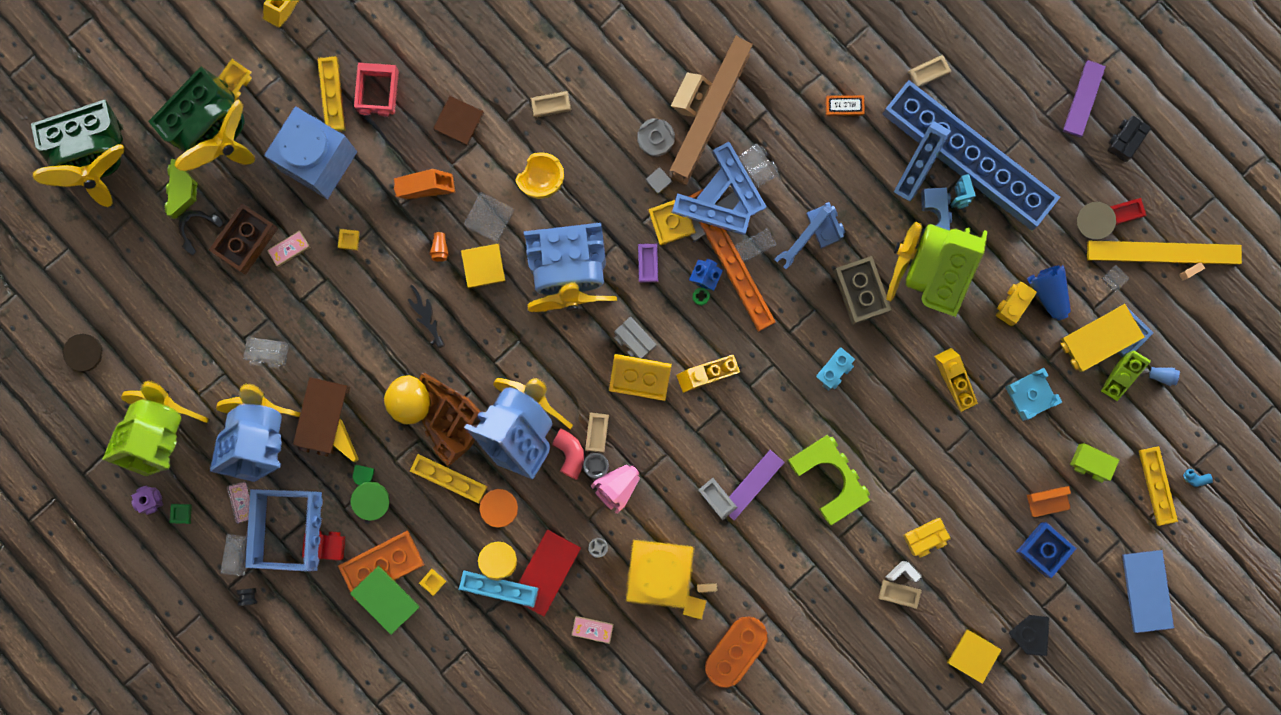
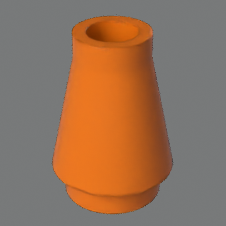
M434 233L430 251L433 261L443 262L449 256L445 233Z

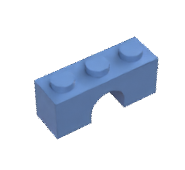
M947 188L923 189L921 192L922 211L934 212L938 218V223L935 226L950 230L949 223H952V213L948 210V204L951 203L950 193H947Z

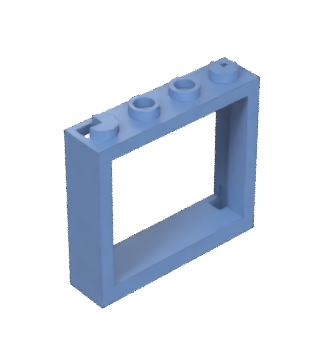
M250 489L245 568L317 571L319 564L318 546L320 545V513L323 502L322 492ZM267 496L308 498L304 564L263 562Z

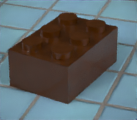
M241 204L209 251L246 275L278 228L244 204Z

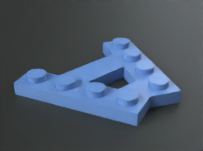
M727 142L712 150V154L721 169L696 199L677 193L672 213L745 235L750 217L766 209L767 206L730 142ZM731 185L739 199L734 209L730 210L714 205Z

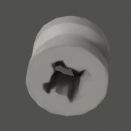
M602 538L593 539L589 544V552L594 557H602L608 551V544Z

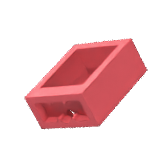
M358 63L354 108L359 114L370 115V113H378L379 116L395 114L399 71L396 65ZM365 76L391 77L389 106L363 105Z

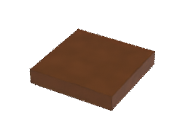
M449 96L433 130L468 146L484 111Z

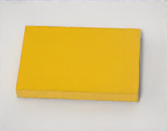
M615 354L609 391L665 401L672 364Z

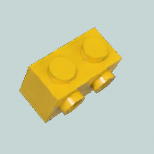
M1019 282L1016 285L1013 284L1007 292L1009 294L1007 299H1003L997 307L999 311L996 317L1010 326L1017 324L1037 291L1023 282Z

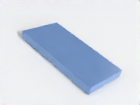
M1156 550L1123 554L1122 558L1133 632L1174 628L1163 551Z

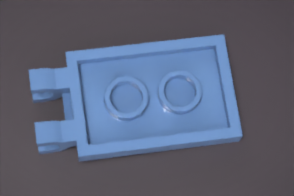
M828 205L822 208L789 251H783L774 260L778 262L780 259L785 258L786 264L783 267L787 269L791 266L795 256L833 209Z

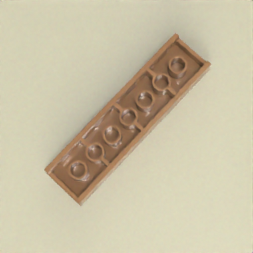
M737 35L671 166L669 178L686 186L751 55L749 51L753 44L739 38Z

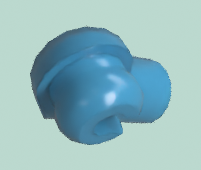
M1187 469L1183 475L1185 481L1194 487L1213 483L1211 474L1199 476L1194 473L1193 469Z

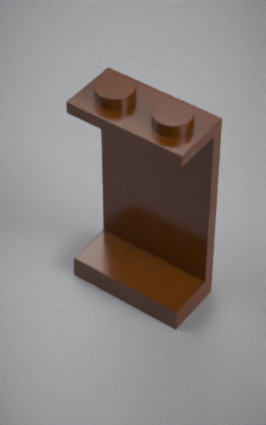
M309 377L293 445L298 446L299 451L309 453L310 449L317 450V455L328 457L329 453H335V450H332L345 395H349V386Z

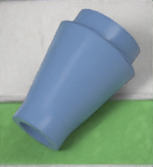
M1151 367L1149 378L1168 386H1176L1180 371L1175 370V368Z

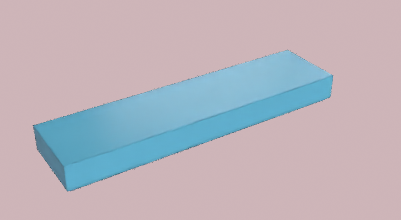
M464 570L459 590L530 607L535 606L539 589L506 580H491L484 575Z

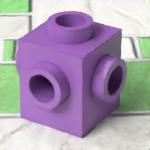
M147 485L140 487L136 490L137 493L131 495L133 498L131 501L132 506L138 513L149 515L158 511V507L163 506L161 493L154 487H148Z

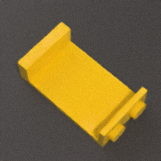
M1123 304L1061 338L1062 343L1060 345L1066 354H1070L1072 358L1070 362L1073 368L1083 372L1145 337L1126 304Z

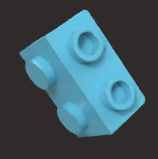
M839 348L816 377L824 383L823 387L828 391L831 388L836 389L842 381L840 377L843 373L848 374L854 367L852 363L855 358L844 349Z

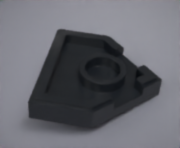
M1029 615L1008 632L1026 654L1047 656L1050 617Z

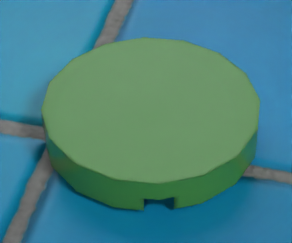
M365 482L357 486L352 493L350 502L352 510L357 516L371 521L379 519L386 513L389 508L390 497L385 487L381 484Z

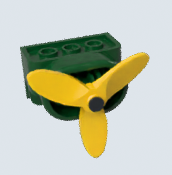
M202 66L148 122L163 140L185 152L175 162V167L180 171L195 169L213 161L220 155H226L234 162L244 165L254 163V155L245 146L234 141L243 130L245 118L242 113L243 104L239 100L234 102L235 96L228 89L229 85Z
M104 99L31 123L35 147L49 165V167L36 170L33 173V179L40 184L69 187L82 185L97 203L110 207L113 203L112 197L101 178L113 174L120 167L124 148L120 144L123 141V136L120 130H123V127L107 101Z

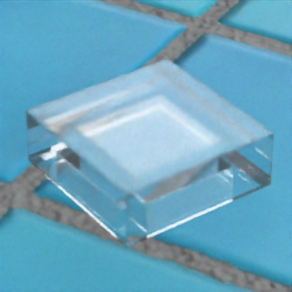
M1117 265L1112 267L1101 278L1113 292H1116L1130 279Z

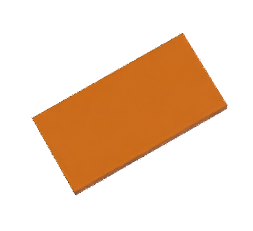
M407 530L338 565L351 592L378 565L395 581L425 564Z

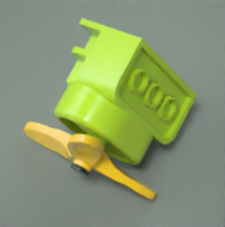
M915 222L908 230L903 244L898 242L894 253L896 254L897 252L899 256L886 300H893L906 268L912 259L905 281L906 287L922 292V303L925 306L956 317L983 256L988 231L984 230L980 238L969 234V228H966L963 232L957 229L947 230L929 224L916 249L915 247L921 232V224Z
M145 382L140 391H124L122 393L121 399L131 405L127 410L124 420L118 423L114 429L102 460L143 476H149L166 470L170 466L169 456L177 443V436L175 434L181 421L179 413L208 423L209 418L175 403L168 396L169 391L163 389L160 385L153 382Z

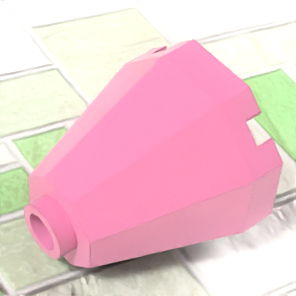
M625 465L597 478L591 487L592 489L596 487L597 491L595 493L599 499L611 510L615 507L616 510L614 512L618 514L625 507L640 479L638 476L639 472L634 466L629 467Z

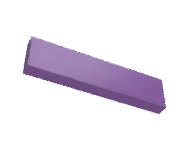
M1089 60L1086 61L1063 132L1078 137L1083 136L1106 66Z
M771 450L767 452L729 496L737 506V509L729 515L733 520L739 516L785 463Z

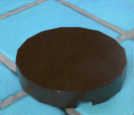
M82 333L72 336L63 348L64 361L67 366L76 371H90L97 367L102 359V346L99 340L88 334Z

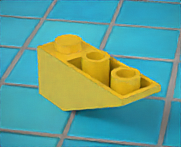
M950 348L934 356L940 373L959 410L962 412L978 404L960 355Z
M734 355L687 369L676 376L682 392L685 393L738 374L740 370Z

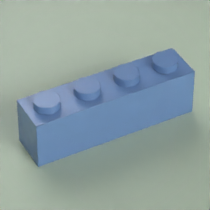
M936 122L929 126L897 184L894 193L908 201L915 197L951 132L949 129Z

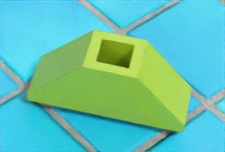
M171 159V165H168V176L170 178L169 183L166 185L168 202L165 203V213L172 219H177L196 202L197 182L187 171H180L175 167V159Z
M1135 351L1125 353L1115 365L1101 392L1118 401L1148 366L1150 360Z

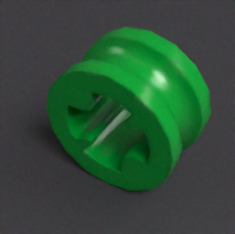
M702 287L697 288L693 292V301L700 306L707 304L710 298L708 290ZM699 292H704L703 295L706 294L707 298H703V301H698L699 298L696 299V295H699Z

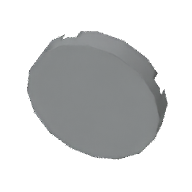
M653 118L641 125L637 141L644 153L650 156H662L672 149L675 133L667 121Z

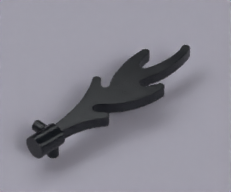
M410 285L416 294L417 304L410 298L408 301L412 308L423 317L416 320L427 327L435 339L431 341L432 345L436 343L438 348L445 346L437 332V321L434 320L431 325L433 311L430 300L426 299V306L424 307L418 290L413 285Z

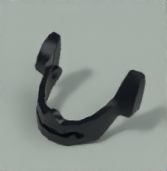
M188 210L180 216L178 226L179 233L184 240L182 248L189 254L194 255L196 250L192 246L193 243L185 235L184 224L193 216H201L221 227L224 222L216 213L207 215L200 210Z

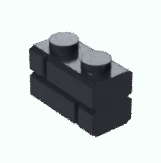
M1131 116L1128 120L1125 118L1118 127L1121 129L1118 135L1114 134L1108 142L1110 144L1108 151L1124 162H1128L1151 129L1149 125L1141 122L1135 116Z

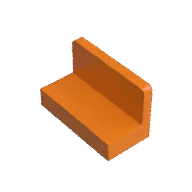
M1069 486L1027 495L1032 517L1069 510L1070 504L1067 496L1071 494Z

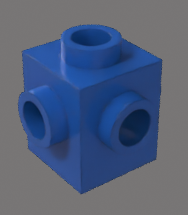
M710 259L706 261L698 260L689 280L699 287L714 291L723 270L717 267L715 261Z

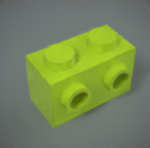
M1082 443L1078 445L1070 466L1075 467L1074 471L1083 475L1088 473L1092 475L1093 480L1103 483V481H1111L1119 459Z

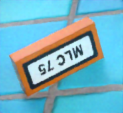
M864 95L826 96V116H864L865 114Z

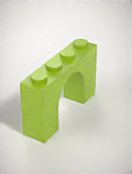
M826 435L787 461L797 477L821 463L831 464L840 471L843 477L841 493L819 509L828 525H833L870 501L868 497L870 493L864 485L861 487L858 482L860 478L854 469L850 470L847 463L849 461L844 453L840 454L837 450L838 444L835 439Z

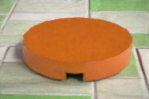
M495 489L484 495L480 502L479 510L485 523L492 527L500 528L508 526L514 521L518 514V503L513 494L507 490Z

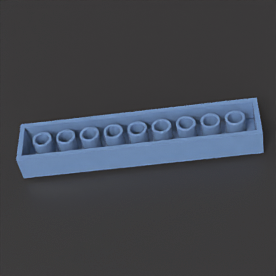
M910 80L907 81L882 114L919 144L933 122L949 129L951 132L937 158L959 175L969 174L973 186L1031 231L1041 223L1060 199V196Z

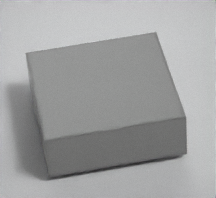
M660 167L646 178V182L657 194L672 183V180Z

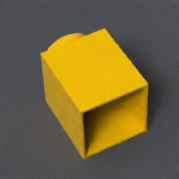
M633 540L626 601L687 608L693 547Z

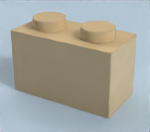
M687 73L671 107L682 115L696 117L712 83L703 75Z

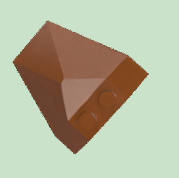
M422 373L419 380L425 385L429 393L430 406L427 415L421 421L426 428V436H430L435 445L433 447L434 451L447 466H450L472 447L475 439L465 427L470 425L476 428L480 423L477 415L481 411L467 397L428 374Z

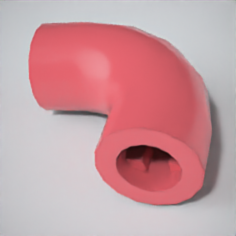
M560 428L552 443L553 446L562 450L565 454V462L560 472L577 480L584 464V450L577 438Z

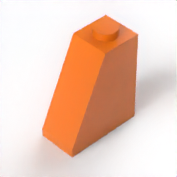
M436 169L394 178L396 197L403 199L455 193L453 174Z

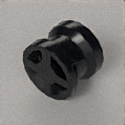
M256 588L237 590V595H239L238 606L258 604L255 599Z

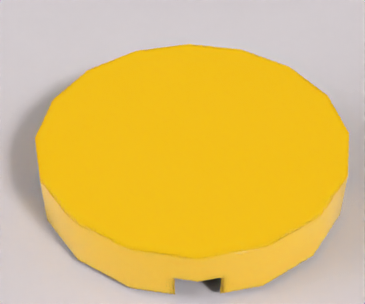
M504 542L490 543L479 554V569L485 577L491 580L498 581L509 577L516 569V553L510 545Z

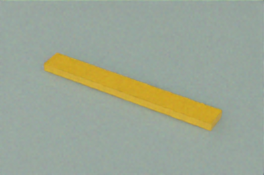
M1088 241L1087 261L1242 264V245Z

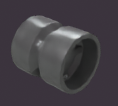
M592 453L584 460L583 467L588 476L597 479L607 474L609 463L604 455Z

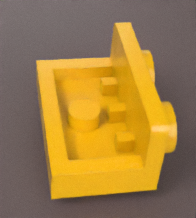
M234 59L230 60L218 77L229 85L228 89L235 96L234 102L241 94L239 89L242 85L247 86L252 79L250 76L251 71Z

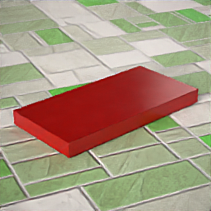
M547 529L519 581V584L539 588L535 606H523L545 617L581 547Z

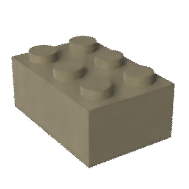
M872 256L838 267L833 271L852 325L891 311Z

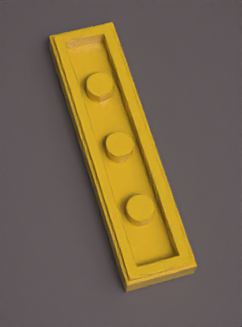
M336 56L318 58L325 124L338 132L346 131L338 59Z
M1160 447L1139 450L1157 526L1178 522Z
M420 454L417 455L410 469V472L480 504L488 487Z

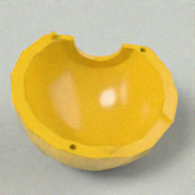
M543 152L533 153L527 160L524 172L519 173L516 177V183L520 190L531 198H548L561 188L564 181V170L559 159L553 155Z
M410 375L395 379L385 393L384 405L386 411L395 421L402 424H416L423 420L430 406L429 393L425 385L418 378Z

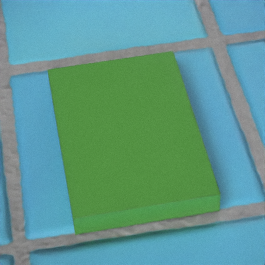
M379 565L350 592L390 634L399 628L420 607Z

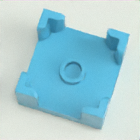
M1045 368L1005 386L1022 421L1028 420L1036 416V414L1062 403L1059 395L1053 394L1046 380L1048 374Z

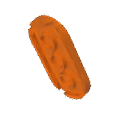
M748 616L737 619L708 656L705 671L708 679L718 687L736 685L767 644V631L760 620Z

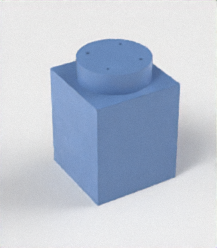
M295 106L264 156L279 171L328 199L357 154V151L345 135Z

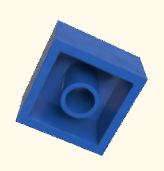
M1041 522L1016 552L1046 578H1052L1076 550V547L1048 523Z

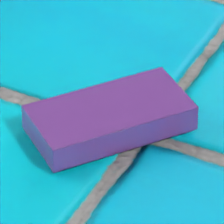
M638 244L639 283L658 282L657 244Z

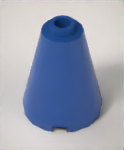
M1064 265L1041 270L1037 277L1034 274L1027 278L1029 285L1037 291V297L1051 317L1057 318V320L1067 318L1071 308Z

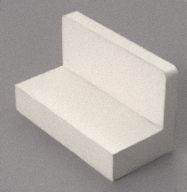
M901 561L886 576L888 580L894 581L903 573L909 581L917 582L922 577L905 561Z

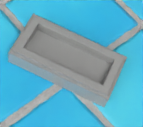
M714 478L698 489L722 520L737 509V506Z

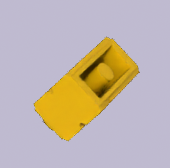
M936 518L903 534L912 555H919L920 558L929 554V549L935 546L937 549L947 545L946 541L950 540V536L940 518Z

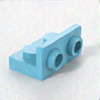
M969 174L961 176L956 183L955 192L957 197L951 203L952 208H965L969 206L968 204L975 197Z

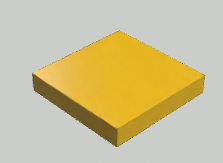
M675 200L648 209L661 246L696 233L692 219L672 213Z
M499 244L461 250L468 288L506 281Z
M966 629L947 663L983 684L1001 649Z

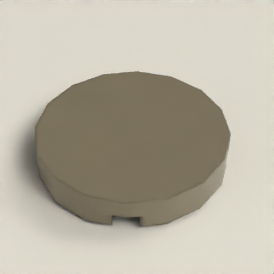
M1091 202L1085 205L1077 217V226L1080 233L1092 240H1101L1108 237L1116 225V215L1113 209L1102 202Z

